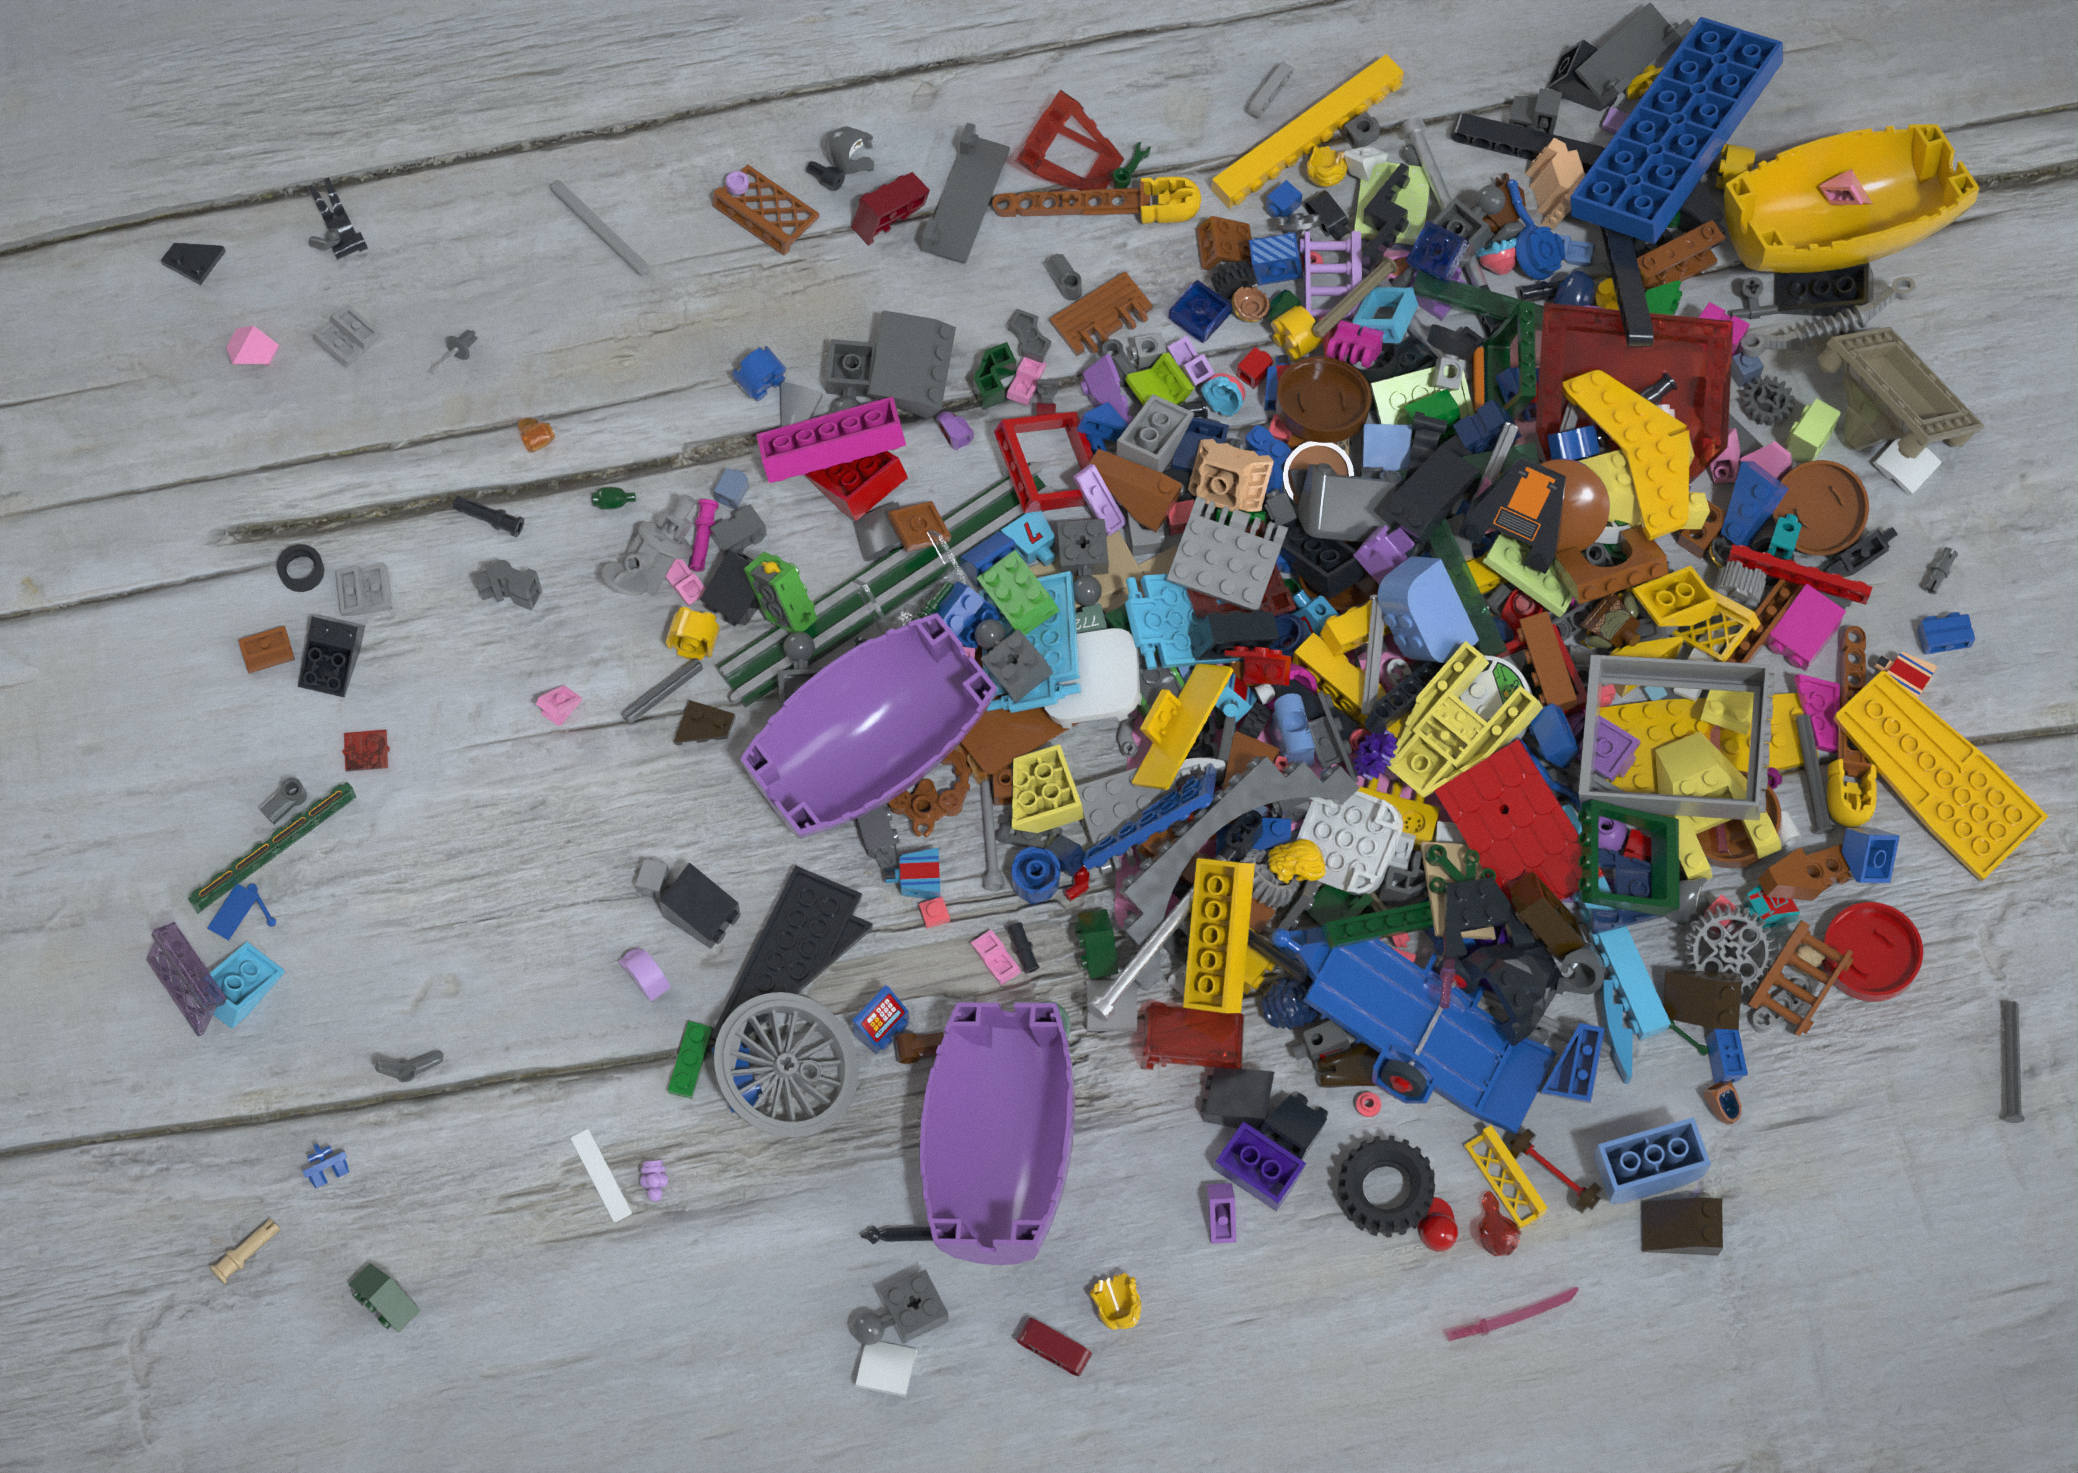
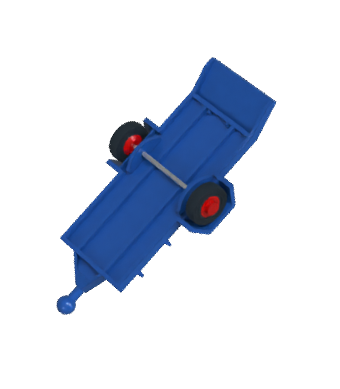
M1277 928L1272 932L1271 941L1273 945L1278 948H1288L1296 954L1295 956L1299 962L1308 968L1309 976L1313 982L1302 1001L1322 1014L1320 1019L1329 1018L1357 1037L1356 1043L1363 1041L1380 1053L1373 1066V1083L1405 1104H1425L1428 1102L1433 1090H1435L1472 1116L1515 1135L1518 1133L1557 1053L1549 1047L1527 1038L1512 1047L1499 1026L1502 1023L1477 1006L1486 988L1478 986L1480 980L1475 982L1472 980L1460 959L1456 958L1445 961L1442 959L1437 966L1438 955L1433 953L1425 970H1423L1379 939L1330 949L1327 941L1301 946L1291 939L1289 931L1284 928Z

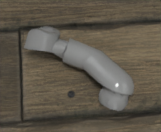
M1135 708V715L1133 717L1127 715L1128 719L1122 722L1118 735L1120 747L1126 757H1134L1138 752V747L1132 736L1134 727L1132 723L1139 715L1137 708Z

